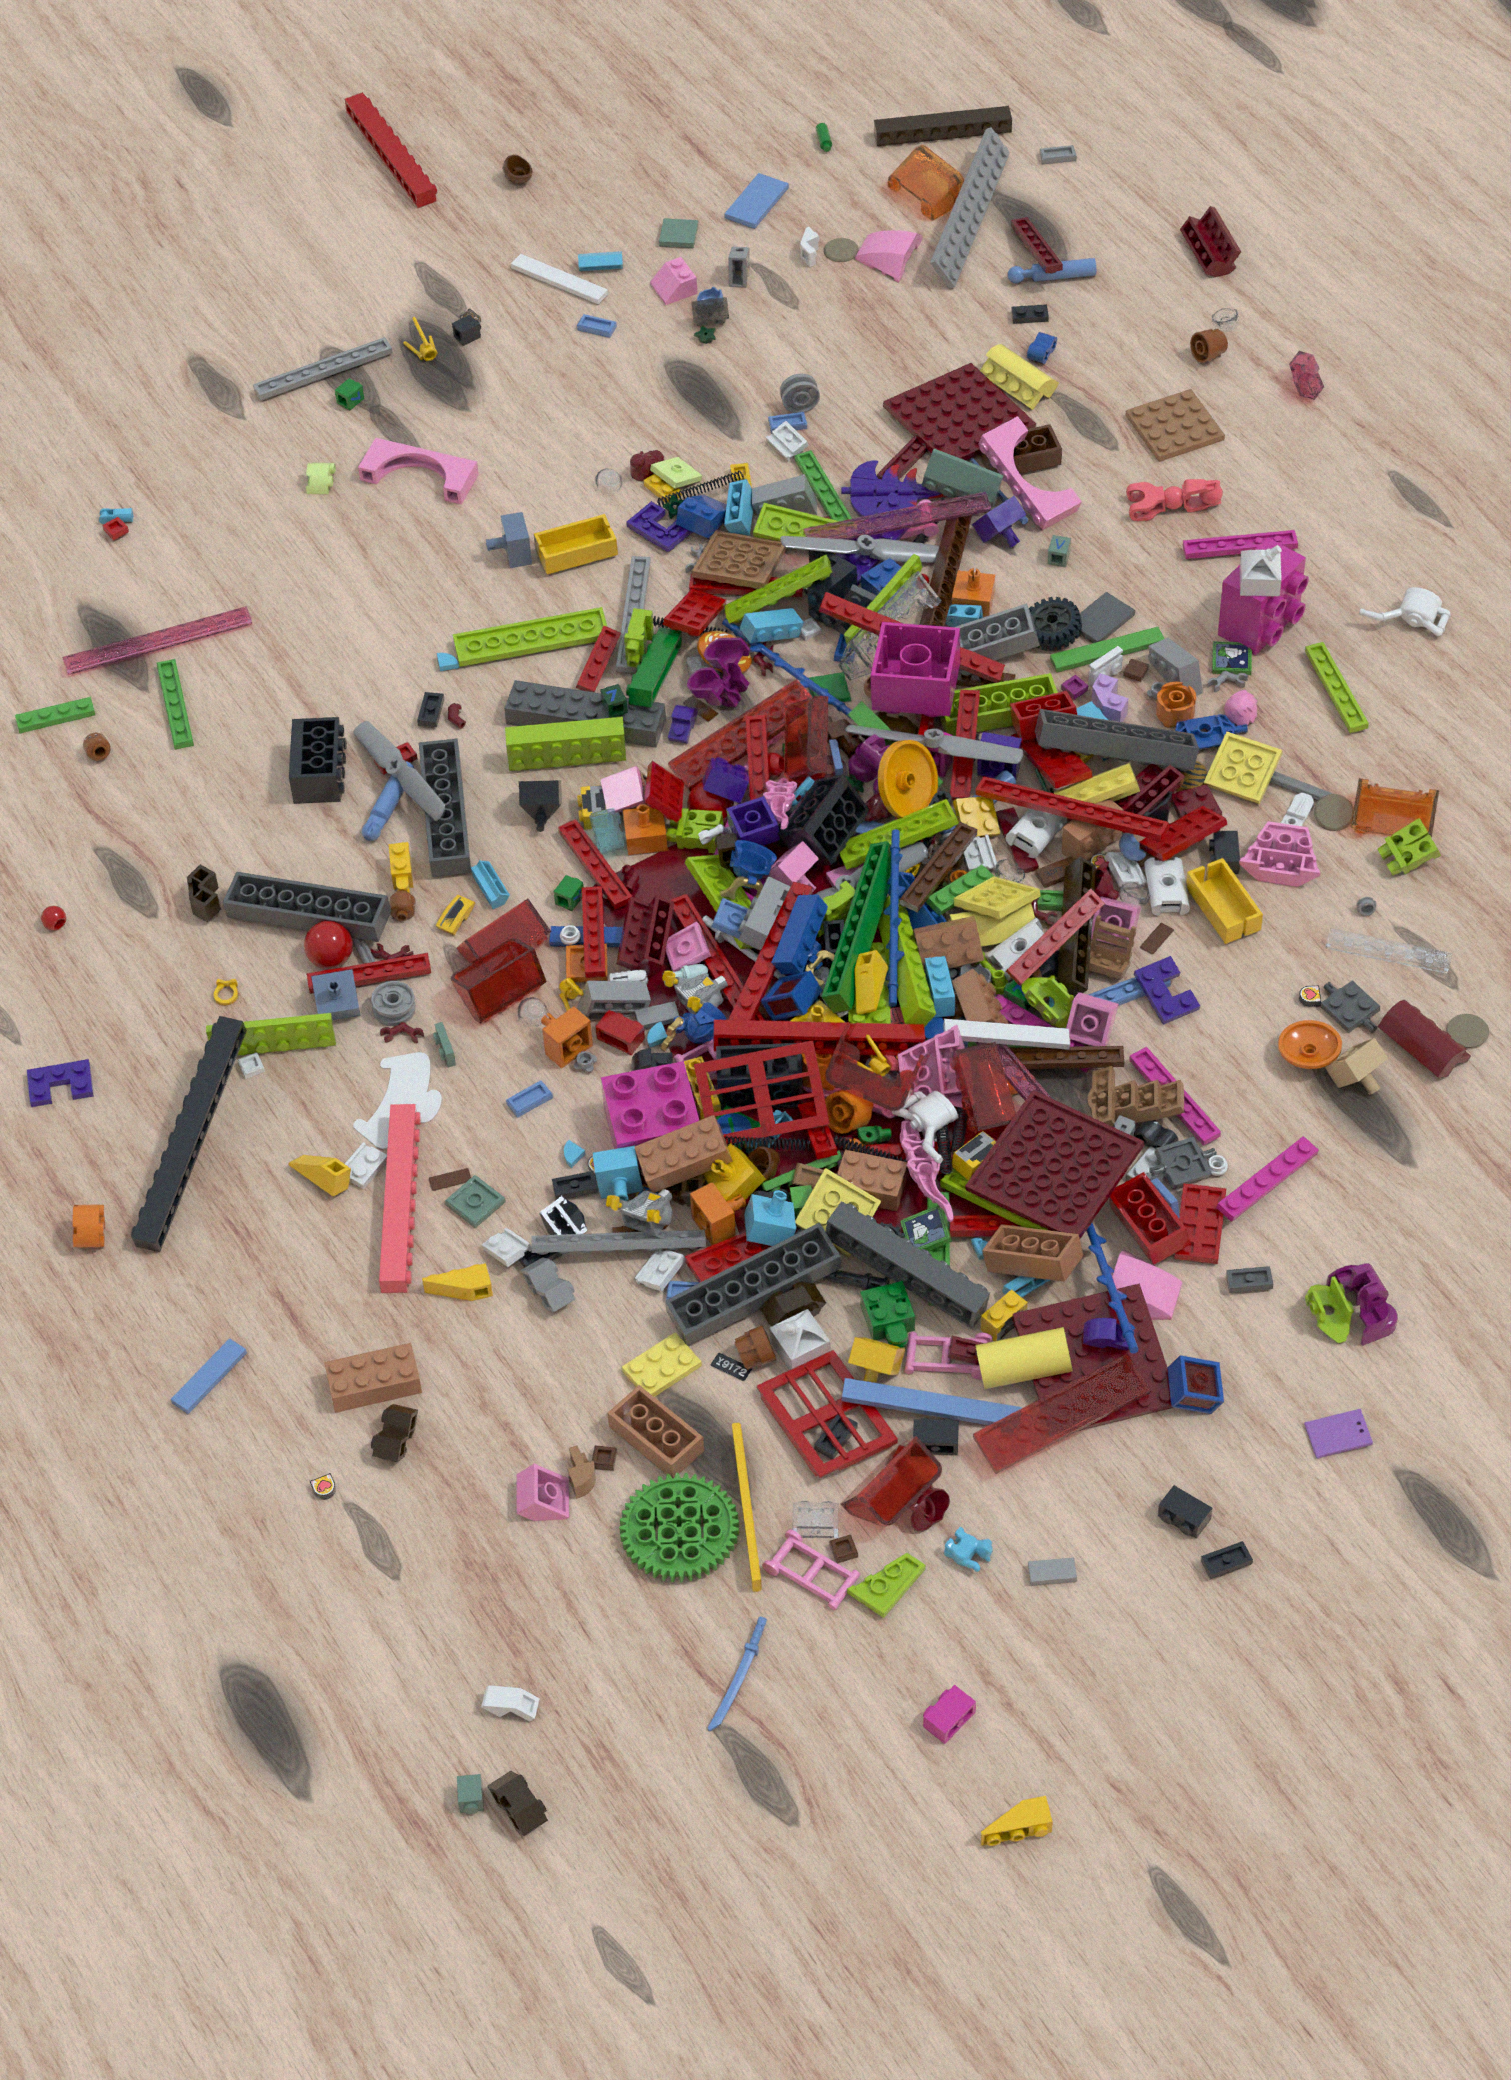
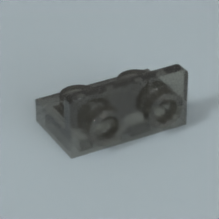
M727 297L691 301L692 322L697 323V326L708 325V321H714L715 324L725 323V319H729Z

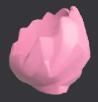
M1240 690L1226 701L1224 706L1225 715L1231 723L1237 725L1253 723L1255 718H1257L1258 701L1254 698V695L1246 690Z

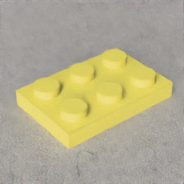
M675 1332L623 1365L622 1372L636 1387L640 1385L655 1397L700 1368L702 1361Z

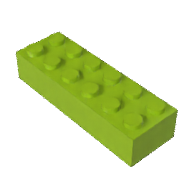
M1051 673L962 689L980 690L977 732L1013 726L1010 710L1011 703L1058 693ZM960 689L955 690L950 716H939L944 732L956 736Z
M623 717L505 727L509 771L627 761Z

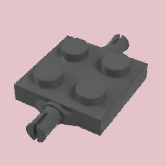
M1353 980L1339 989L1334 987L1331 982L1324 985V989L1331 995L1321 1002V1008L1343 1029L1350 1033L1355 1028L1364 1025L1371 1033L1377 1030L1378 1026L1370 1019L1380 1011V1005Z
M1190 1137L1156 1148L1154 1153L1160 1165L1151 1167L1149 1172L1152 1173V1177L1163 1173L1167 1177L1171 1188L1174 1189L1183 1186L1184 1183L1189 1184L1208 1178L1212 1173L1207 1165V1159L1217 1155L1215 1148L1202 1151L1194 1137Z

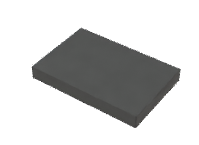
M1105 592L1080 613L1082 631L1079 634L1092 643L1104 641L1135 615V609Z

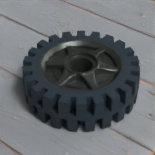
M1048 597L1049 601H1046L1045 598L1041 599V604L1037 601L1034 603V607L1031 606L1029 608L1040 645L1037 648L1041 647L1042 650H1047L1049 647L1050 651H1054V647H1057V650H1061L1062 645L1066 648L1069 646V642L1073 644L1075 638L1078 639L1079 633L1082 631V620L1078 607L1071 600L1068 602L1066 598H1063L1062 601L1061 597H1056L1055 600H1053V597Z

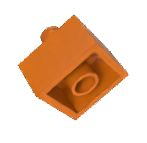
M974 568L969 571L958 570L952 594V605L982 606L983 617L990 616L995 593L996 575L980 573L978 569L974 572Z
M640 804L634 809L623 810L628 855L668 851L662 812L652 809L646 804Z
M574 1006L557 1019L551 1013L546 1014L549 1018L544 1015L541 1019V1023L546 1026L542 1029L545 1055L561 1069L576 1059L579 1053L593 1046L591 1022Z
M713 1182L690 1193L692 1219L700 1230H705V1237L711 1246L736 1236L734 1212L742 1207H746V1202L741 1194L726 1201Z

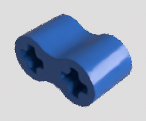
M1039 332L1034 342L1028 348L1027 359L1045 364L1049 355L1056 348L1057 337Z

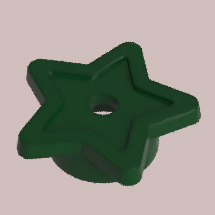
M701 326L700 331L695 332L694 336L698 337L701 343L707 344L712 342V340H716L714 335L716 329H708Z
M671 495L670 501L663 504V508L668 510L670 519L677 515L678 506L684 499L678 500L674 495Z
M853 774L845 776L856 792H864L862 787L865 784L864 782L858 780Z

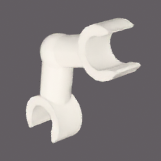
M719 824L709 831H701L698 835L701 843L706 844L719 834L728 835L733 833L730 827H724L722 824Z

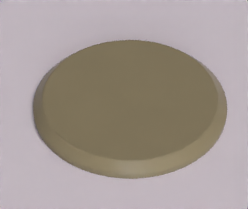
M847 238L833 239L824 247L825 256L835 262L850 261L856 257L859 251L858 245Z
M1329 794L1318 800L1314 808V816L1317 823L1324 829L1340 831L1347 828L1353 821L1354 808L1346 797L1338 794Z
M1460 1014L1449 1021L1447 1033L1457 1043L1462 1044L1464 1047L1472 1048L1482 1045L1488 1039L1489 1028L1486 1022L1476 1015Z

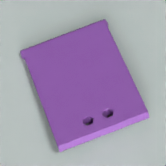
M1361 1408L1304 1423L1316 1459L1373 1445Z

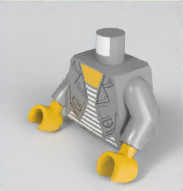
M665 971L662 977L666 986L672 987L674 984L679 1001L694 1015L698 1013L706 1002H710L715 1007H718L723 1002L720 990L728 986L723 976L713 981L706 974L685 979L676 977V974L672 971Z
M663 1189L659 1194L643 1191L636 1198L629 1201L620 1200L615 1195L607 1196L606 1206L611 1207L614 1211L619 1210L621 1212L626 1227L656 1237L663 1227L669 1225L672 1221L673 1210L669 1203L672 1195L666 1189Z

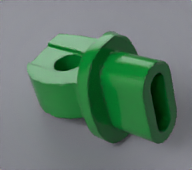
M881 1126L861 1127L857 1129V1136L863 1145L881 1144L882 1141L890 1140L891 1129H882Z

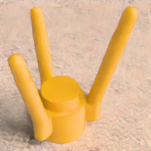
M413 317L412 319L423 343L420 345L419 351L406 341L403 344L414 352L420 360L431 361L438 354L432 336H429L430 343H428L419 323Z
M566 978L559 984V990L561 991L559 997L563 1000L566 1011H568L570 1006L567 998L575 999L578 995L583 996L584 993L571 978Z
M866 1035V1039L876 1055H869L872 1058L869 1062L870 1068L844 1052L838 1051L840 1056L866 1071L871 1077L876 1075L878 1078H882L891 1069L890 1065L886 1062L887 1059L881 1054L869 1035Z

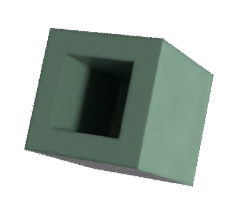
M1052 536L1048 549L1047 564L1066 567L1071 551V538Z
M481 1774L457 1776L460 1813L475 1814L478 1811H484Z

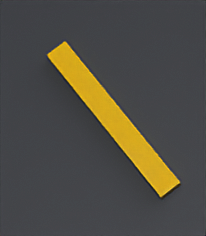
M732 1423L753 1592H758L762 1589L742 1429L740 1423Z

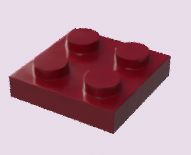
M1207 784L1172 794L1171 803L1179 818L1201 806H1205L1222 815V811Z

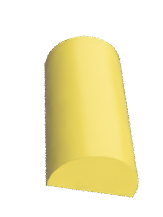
M1064 1327L976 1345L985 1389L1073 1371Z

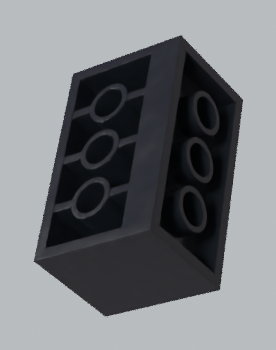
M339 717L292 719L289 782L294 804L341 802V794L345 793L342 779H345V767H343V764H346V754L343 751L347 749L346 738H343L344 725H340Z
M844 775L816 779L788 818L787 828L784 830L780 829L777 834L789 849L803 841L819 858L812 867L829 866L837 860L836 857L846 847L850 837L856 833L857 827L865 820V816L870 809Z
M797 1043L716 1046V1060ZM801 1054L763 1061L766 1080L802 1073ZM748 1064L717 1070L718 1090L752 1083ZM802 1078L767 1084L771 1101L803 1095ZM753 1087L718 1094L721 1110L726 1105L731 1108H738L756 1104ZM803 1099L772 1105V1108L798 1107L799 1104H803Z

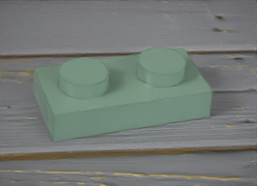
M443 1022L434 1024L436 1032L432 1034L435 1044H439L441 1047L438 1049L440 1058L446 1061L448 1067L455 1066L454 1051Z

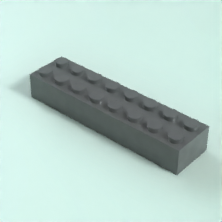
M518 680L514 681L504 708L506 724L516 726L609 718L601 703V693ZM626 697L628 713L616 716L623 717L625 743L657 748L666 721L665 703L654 702L652 707L629 704V698Z
M1044 709L1039 710L1035 727L1038 745L1045 749L1058 748L1063 752L1077 751L1083 755L1095 754L1105 759L1114 757L1124 762H1129L1130 760L1137 761L1142 765H1149L1151 763L1157 764L1161 768H1167L1171 765L1180 771L1194 770L1199 751L1196 738L1191 733Z
M458 738L419 742L421 776L445 804L444 813L437 821L425 812L431 876L438 877L472 873Z
M243 872L235 873L223 900V906L228 918L307 931L319 922L333 921L344 926L352 938L379 942L392 911L387 895Z
M841 1201L827 1220L826 1233L832 1243L893 1281H903L906 1289L972 1330L981 1318V1315L986 1311L990 1292H988L986 1287L973 1283L964 1273H957L952 1270L946 1262L936 1260L928 1251L920 1250L913 1246L909 1239L897 1236L891 1228L883 1227L876 1223V1220L870 1215H863L858 1212L854 1205Z
M819 1222L665 1300L666 1311L683 1341L689 1346L760 1310L759 1308L772 1294L780 1290L782 1293L793 1289V1284L800 1281L813 1283L841 1269V1256Z

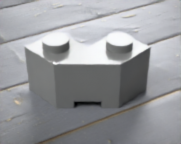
M541 1258L521 1270L530 1290L534 1295H540L542 1305L546 1310L555 1312L575 1300L573 1294L575 1290L572 1284L558 1277L556 1273L558 1268L552 1260Z

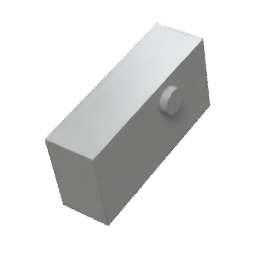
M1027 603L955 627L960 628V647L992 660H998L1040 646Z

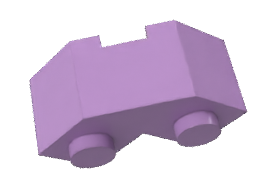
M1100 673L1092 686V702L1101 709L1107 719L1123 722L1128 714L1129 698L1117 695L1118 679Z

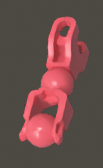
M1187 479L1182 484V489L1177 486H1171L1164 491L1163 486L1157 487L1148 482L1133 483L1127 487L1126 495L1131 502L1137 503H1133L1130 506L1129 516L1133 521H1147L1154 518L1160 512H1166L1165 507L1175 510L1183 504L1187 512L1204 510L1210 506L1221 504L1223 490L1218 480Z

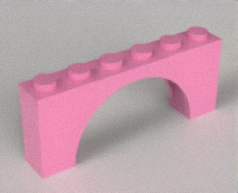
M1017 416L983 434L978 445L981 452L989 458L991 465L1001 475H1004L1003 481L1007 482L1014 496L1018 497L1023 508L1033 517L1034 523L1044 530L1077 512L1082 501L1072 488L1057 492L1045 491L1032 486L1022 478L1016 469L1013 452L1014 448L1025 439L1028 429Z
M379 438L374 439L358 466L360 480L373 484H378L385 475L400 468L424 467L431 469L445 480L443 486L445 501L457 504L464 502L479 475L477 461Z

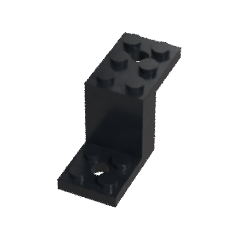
M809 550V563L827 555L832 569L829 577L824 580L818 579L807 588L809 616L844 635L852 624L819 611L826 592L844 599L853 584L857 586V566L831 552Z

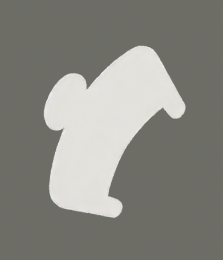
M416 1052L384 1058L380 1063L382 1068H391L390 1080L384 1099L368 1122L357 1119L353 1124V1128L380 1149L388 1148L390 1104H416L417 1112L421 1113V1123L432 1120L440 1108L442 1101L440 1092L437 1090L427 1092L430 1079V1060L425 1053Z

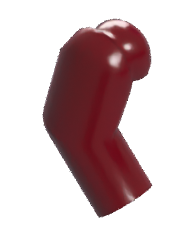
M452 703L448 707V720L459 729H462L466 725V721L459 717L461 713L459 710H462V707L458 703Z
M624 865L621 872L627 881L625 887L630 893H633L639 881V875L630 865Z

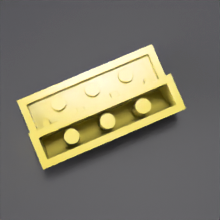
M1002 344L992 347L987 352L986 356L988 359L980 369L990 381L1032 410H1034L1043 395L1050 399L1060 384Z
M1128 763L1093 776V778L1056 790L1054 794L1096 804L1109 798L1112 801L1119 800L1140 792L1132 767Z
M1030 903L1020 907L1017 911L1009 913L1002 919H995L992 916L980 915L978 912L969 911L951 914L950 918H947V922L974 916L981 946L1002 943L1032 921L1035 916Z

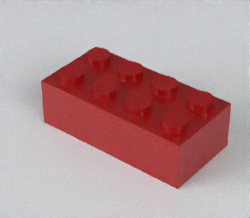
M1144 1172L1117 1186L1108 1198L1111 1209L1153 1265L1191 1244L1187 1228Z

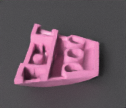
M899 230L871 233L867 235L855 260L872 269L877 268L881 270L883 275L886 276L888 274L894 277V281L899 283L905 272V265L913 250L918 249L923 236L918 233Z
M1268 821L1258 834L1254 844L1248 848L1246 855L1239 861V864L1257 881L1299 887L1320 876L1309 829L1303 826Z
M958 1025L898 1054L901 1086L905 1091L904 1097H909L918 1091L926 1096L933 1091H938L953 1106L968 1109L969 1078L965 1047Z
M1123 1249L1119 1254L1112 1276L1116 1288L1140 1283L1151 1319L1171 1320L1182 1281Z

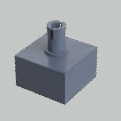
M523 512L501 515L503 535L498 538L486 539L487 550L504 548L510 568L532 565L530 539Z
M352 969L311 976L318 1014L331 1013L332 1021L361 1016Z

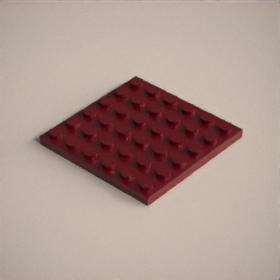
M972 363L883 401V407L913 436H916L917 440L922 445H925L931 454L934 449H937L965 461L980 454L978 444L983 434L1017 416L1027 429L1036 427V422Z
M1032 1090L967 1182L965 1188L966 1191L1049 1231L1078 1234L1079 1239H1081L1144 1147V1141Z
M1140 1283L1117 1289L1127 1295V1298L1121 1300L1128 1321L1135 1327L1133 1330L1134 1338L1139 1349L1136 1353L1110 1346L1102 1349L1083 1344L1084 1323L1088 1320L1112 1318L1116 1319L1117 1324H1120L1115 1310L1109 1306V1302L1112 1301L1108 1291L1012 1314L1018 1336L1064 1327L1073 1371L1032 1380L1050 1438L1174 1408L1171 1406L1167 1364Z

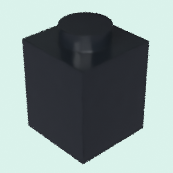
M471 315L452 323L453 336L462 346L481 338V324Z

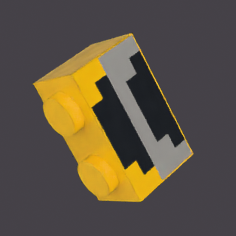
M602 785L580 787L581 795H577L578 807H582V810H578L579 822H584V830L608 828Z
M982 1131L954 1152L952 1167L969 1181L996 1141Z
M1011 1289L981 1315V1331L991 1335L993 1341L1001 1340L1015 1328L1012 1314L1026 1311L1028 1302Z

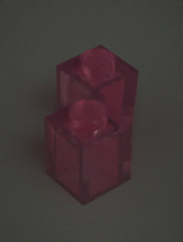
M1298 351L1289 363L1294 384L1300 396L1315 400L1324 388L1318 373L1320 368L1313 354Z

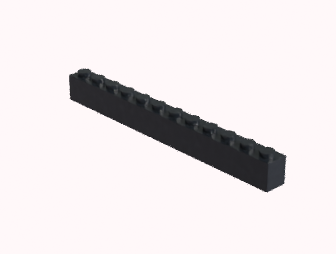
M219 1016L217 1023H214L212 1026V1036L210 1041H207L205 1044V1053L198 1062L196 1076L191 1079L190 1091L184 1097L181 1114H178L176 1117L174 1132H171L169 1135L168 1147L161 1155V1164L154 1173L153 1185L146 1193V1202L139 1211L137 1225L132 1228L131 1238L136 1247L161 1252L247 1030L241 1020Z

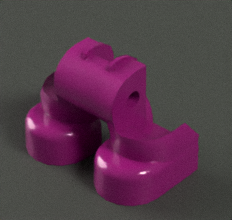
M718 638L705 649L704 657L713 668L722 670V678L720 679L713 668H701L690 676L687 681V688L696 698L705 699L710 705L721 706L722 704L727 707H737L742 699L739 692H745L750 684L742 674L738 662L742 656H749L750 648L742 638Z
M876 734L861 742L856 748V754L848 762L849 775L853 774L864 783L875 779L873 795L877 794V777L881 758L890 746H885L884 738H879Z
M1371 1264L1347 1265L1336 1269L1328 1275L1326 1286L1330 1287L1331 1279L1335 1276L1338 1284L1341 1283L1343 1285L1345 1294L1355 1291L1357 1294L1356 1305H1360L1359 1317L1366 1326L1362 1333V1346L1387 1337L1395 1331L1398 1320L1397 1311L1392 1305L1386 1303L1389 1293Z

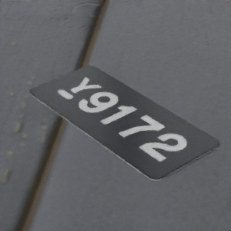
M718 1353L710 1364L712 1367L742 1381H745L752 1371V1368L747 1370L743 1363L721 1353Z

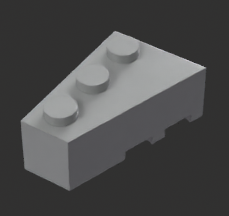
M805 474L752 488V505L758 517L764 503L817 515V499Z
M1169 638L1148 646V659L1167 683L1182 682V685L1186 687L1188 685L1195 690L1196 696L1203 693L1198 659Z
M768 876L759 897L754 896L744 917L745 920L742 921L738 931L742 932L738 939L739 941L756 949H762L791 886Z
M594 980L586 982L583 990L584 995L581 996L577 1009L590 1021L601 1020L608 1010L621 1013L624 1017L635 1016V1010L647 1008L651 999L646 981Z

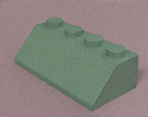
M934 449L923 477L922 486L928 490L942 493L946 497H952L959 501L967 500L972 506L989 512L993 509L1004 475Z

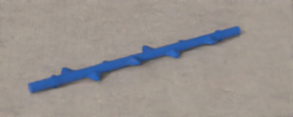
M727 618L722 621V625L731 630L735 636H739L751 645L750 652H761L774 662V666L781 667L799 680V688H810L823 698V702L830 703L837 708V711L844 713L846 716L852 711L844 702H840L828 693V689L821 688L803 674L804 668H794L780 658L779 653L772 652L760 642L750 643L740 630V626L738 627L733 622L729 624Z
M896 829L892 830L890 847L891 876L887 881V884L891 885L890 905L884 910V914L890 916V940L886 945V949H889V970L886 973L885 980L889 981L887 987L889 989V1006L891 1007L897 1006V988L899 986L897 984L898 961L904 956V952L898 951V926L902 921L901 918H898L899 896L905 891V887L899 886V862L903 854L899 853L901 851L899 847L900 831Z
M1091 1223L1086 1230L1091 1243L1088 1248L1095 1254L1102 1273L1096 1280L1106 1285L1112 1301L1109 1302V1306L1117 1314L1123 1331L1122 1335L1126 1339L1130 1352L1136 1353L1139 1349L1134 1338L1133 1330L1135 1327L1128 1321L1121 1300L1127 1298V1295L1117 1290L1111 1273H1114V1270L1107 1264L1101 1244L1106 1243V1239L1096 1233L1094 1225Z

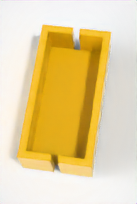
M605 514L534 533L535 550L546 574L618 555L617 539L612 528H610Z
M1223 858L1207 864L1206 881H1204V866L1187 872V890L1225 944L1242 938V934L1247 936L1261 930L1262 912Z

